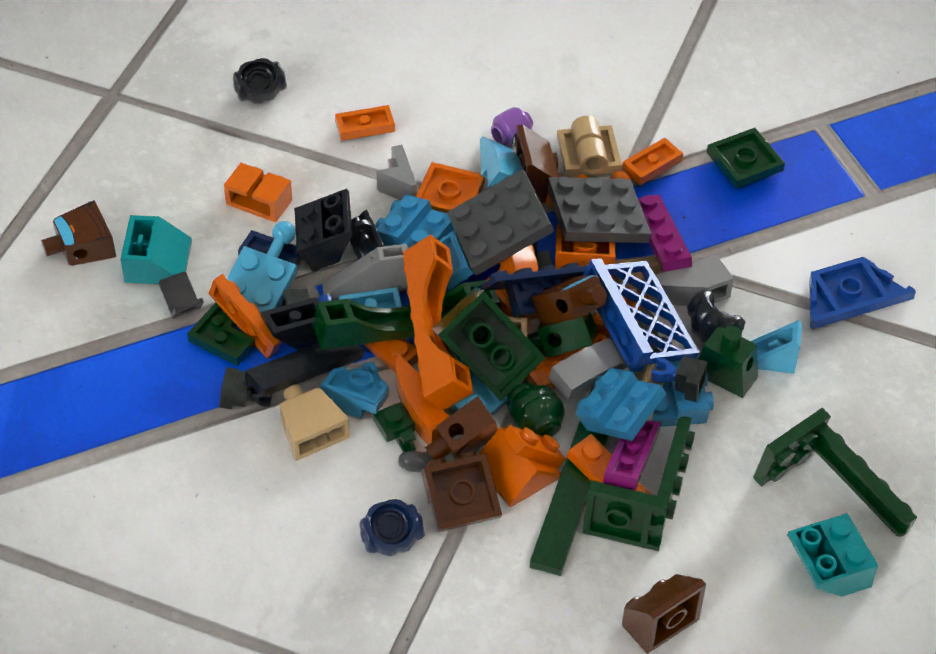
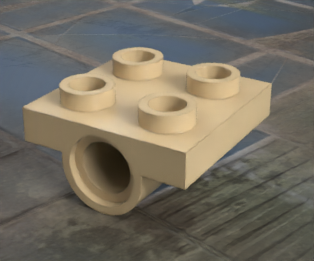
M581 116L573 121L571 129L557 130V142L566 177H578L581 174L586 176L612 174L616 171H621L622 163L612 125L599 126L598 120L595 117Z

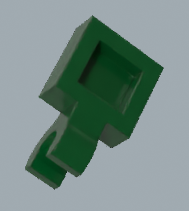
M402 402L381 409L377 414H373V421L386 442L396 439L402 452L416 451V447L412 442L416 440L413 433L415 431V423Z

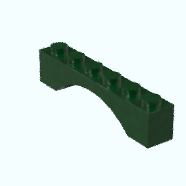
M488 280L462 283L446 292L443 298L441 319L476 286L481 289L480 285ZM484 291L499 307L500 300L496 291ZM347 298L317 303L313 329L321 350L415 337L413 322L410 317V305L378 308L358 304Z

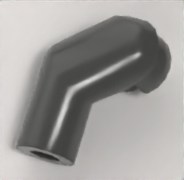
M408 451L400 454L398 463L402 469L407 471L422 472L423 467H427V463L433 459L427 451Z

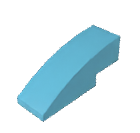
M484 136L481 137V176L488 178V187L494 186L522 169L520 159L511 148Z

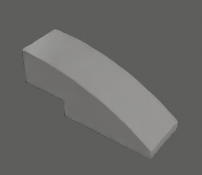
M611 337L586 347L554 365L549 379L564 398L569 401L586 389L589 391L594 389L596 379L600 375H604L609 368L623 370L628 366Z

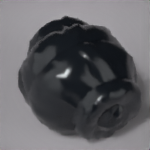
M266 58L248 61L240 65L239 70L233 74L234 89L240 101L249 100L255 104L263 103L264 101L273 100L280 91L287 88L285 71L280 67L278 61L272 62Z
M710 290L698 292L687 306V313L691 317L692 332L705 343L717 327L736 326L742 332L746 323L741 316L729 315L715 307V295Z

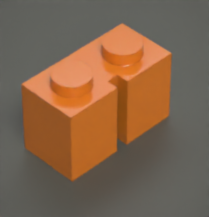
M241 162L224 183L227 205L275 223L292 201L291 180L269 172L264 175L263 170Z

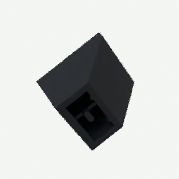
M347 188L294 208L296 250L313 272L339 263L352 237L350 196Z

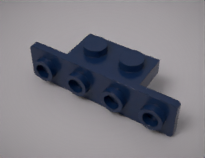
M576 262L564 265L556 269L555 265H549L538 269V271H532L531 268H523L513 274H508L507 270H502L489 276L490 280L480 286L483 291L505 289L514 318L537 315L531 300L532 296L570 277L582 276L588 265L579 266ZM559 299L557 305L558 307H563V304L566 302Z

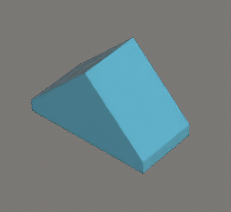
M799 320L751 341L757 346L758 369L795 373L801 346L802 323Z

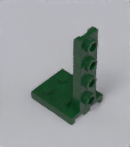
M823 407L766 446L753 476L761 487L770 480L773 482L780 480L787 473L790 466L793 464L796 466L801 465L809 458L810 452L814 450L896 536L903 537L906 535L917 519L911 507L901 501L890 489L887 482L879 478L868 467L866 461L861 456L856 455L845 443L843 437L827 425L831 416Z
M683 416L678 419L657 496L591 480L582 533L659 551L666 519L673 520L677 500H672L673 495H680L683 477L678 476L679 472H686L689 454H685V449L691 451L694 442L695 432L690 431L692 418Z

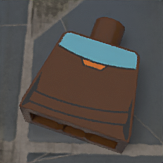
M95 200L54 218L53 225L56 235L41 240L46 257L63 252L68 265L71 266L116 257L113 237Z
M597 275L573 276L532 296L531 300L542 326L574 320L606 304L607 293L604 287L601 286ZM559 299L566 302L563 304V307H558L557 302Z

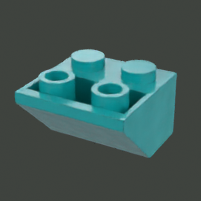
M130 215L120 258L124 282L158 284L161 279L186 272L192 238L159 216Z
M848 513L788 531L787 536L817 589L843 597L872 587L878 564Z

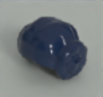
M398 499L374 504L369 508L366 517L362 518L359 523L361 539L365 544L367 552H379L389 557L396 555L398 552L404 553L409 551L417 540H421L425 536L422 516L417 512L416 506L413 504L407 505Z

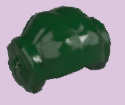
M523 383L516 386L508 394L506 403L509 414L521 429L526 427L535 434L541 436L546 434L551 437L560 431L565 410L563 402L552 388L546 385L535 386L532 383Z

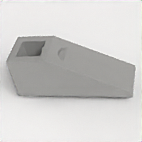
M407 244L377 247L322 282L324 295L329 294L332 296V300H339L341 295L398 287L399 293L408 289L404 272L403 251L408 249Z
M717 254L697 259L692 262V267L655 275L671 304L677 306H688L693 296L703 290L713 292L715 295L714 303L731 297L734 280ZM637 288V293H641L642 290ZM645 293V295H648L650 297V300L652 302L659 305V302L655 297Z

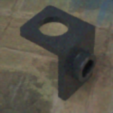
M186 272L161 279L158 283L172 319L198 310L204 303L203 298L197 299Z

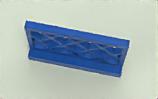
M601 258L590 260L582 276L597 275L601 286L606 290V304L596 310L630 372H641L645 365L656 364L657 358H664L669 362L680 361L683 356L691 359L697 358L700 353L647 261L605 265ZM641 272L646 282L631 275V273ZM611 275L623 280L622 284L614 282ZM626 282L642 290L641 294L639 295L626 288ZM645 293L655 297L659 305L644 298ZM623 297L636 303L635 307L627 305ZM639 305L655 313L654 317L652 318L638 310ZM658 316L668 320L672 328L657 321ZM636 320L649 326L648 330L645 331L640 328ZM652 329L668 336L667 341L651 334ZM673 339L683 344L685 349L681 350L670 344L671 340ZM649 343L662 349V352L653 353Z

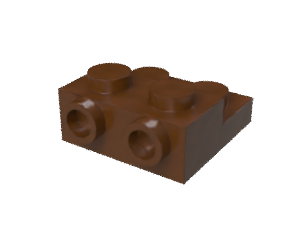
M475 451L459 455L458 460L446 462L444 458L428 462L427 467H423L421 475L438 532L501 518L502 512L486 453L477 455Z

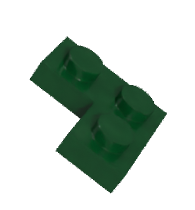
M216 302L187 333L189 342L236 366H239L255 347V339L235 329L237 325Z

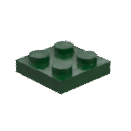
M756 128L716 141L707 146V154L735 189L784 171L785 162Z

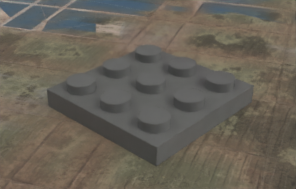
M524 169L510 175L447 212L470 267L476 276L554 232L552 224Z
M548 177L546 187L564 241L649 243L651 231L630 179Z

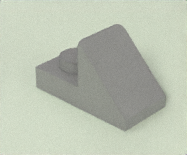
M403 145L391 147L392 158L388 159V169L378 170L376 173L377 190L398 200H401L406 194L415 197L417 194V183Z

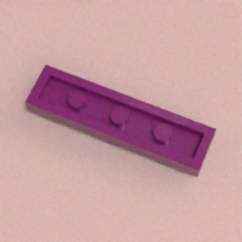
M646 195L638 198L651 231L649 244L662 271L667 272L692 267V256L660 195Z
M646 421L632 441L619 439L605 470L604 484L636 490L659 435L661 422Z

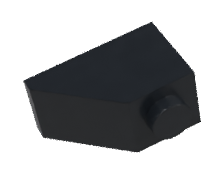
M316 297L261 312L260 316L272 336L290 347L300 350L318 343L313 329L317 303L319 302Z

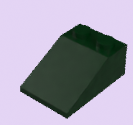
M477 286L432 328L435 334L500 401L546 358L494 301Z

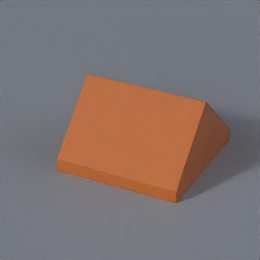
M499 427L478 455L486 453L496 492L511 508L560 478L561 472L555 467L518 456L502 435L507 428Z

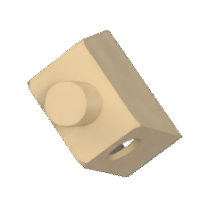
M292 385L284 391L283 395L286 401L279 405L281 422L296 461L350 438L348 417L322 389L315 388L304 393L299 385Z

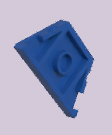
M865 257L812 271L809 278L810 327L815 329L912 300L915 297L916 290L910 285L905 289L893 281L894 275L886 270L879 269L875 263Z

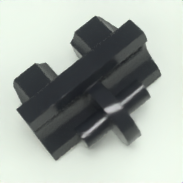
M368 210L363 211L358 217L351 219L352 237L350 243L358 259L377 247L385 246Z

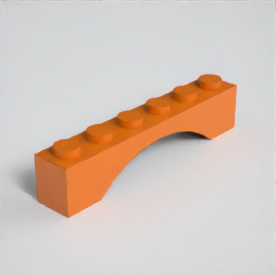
M429 235L403 251L404 272L408 286L407 295L411 306L410 317L415 334L414 343L418 354L417 365L422 382L421 392L428 402L445 410L473 394L469 367L459 362L451 354L447 345L432 330L441 320L443 298L453 273L450 248L432 235Z

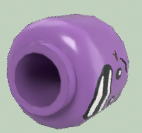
M512 107L494 117L491 126L492 137L496 142L513 148L516 146L517 125L523 124L532 130L533 120L529 113L524 112L520 108Z

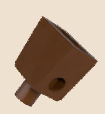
M477 396L437 425L436 429L440 438L426 446L425 449L433 460L442 459L450 453L455 460H458L459 455L476 451L488 443L498 430L496 421ZM456 435H463L459 439H453Z

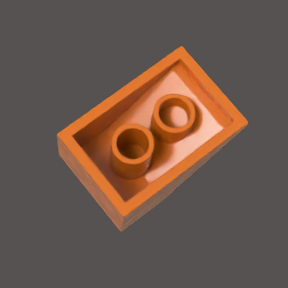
M557 224L554 264L556 269L576 262L579 266H586L591 259L600 258L605 265L615 264V242L564 241L560 226Z

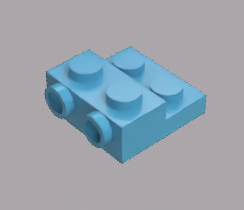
M407 194L400 201L395 200L385 219L379 218L375 224L385 246L407 244L408 248L429 235L440 240L454 230L447 213L433 210L429 200Z
M672 361L670 364L678 369L681 361ZM708 375L706 376V382L704 386H707L708 384ZM666 381L663 389L667 394L654 410L651 420L661 422L660 427L677 426L678 419L683 416L692 418L691 424L707 423L709 411L714 408L712 392H706L703 386L696 403L685 400V393L675 390V381Z
M609 368L604 375H600L596 379L595 388L591 394L579 401L575 414L588 431L632 441L667 393L661 385L639 381L633 372Z

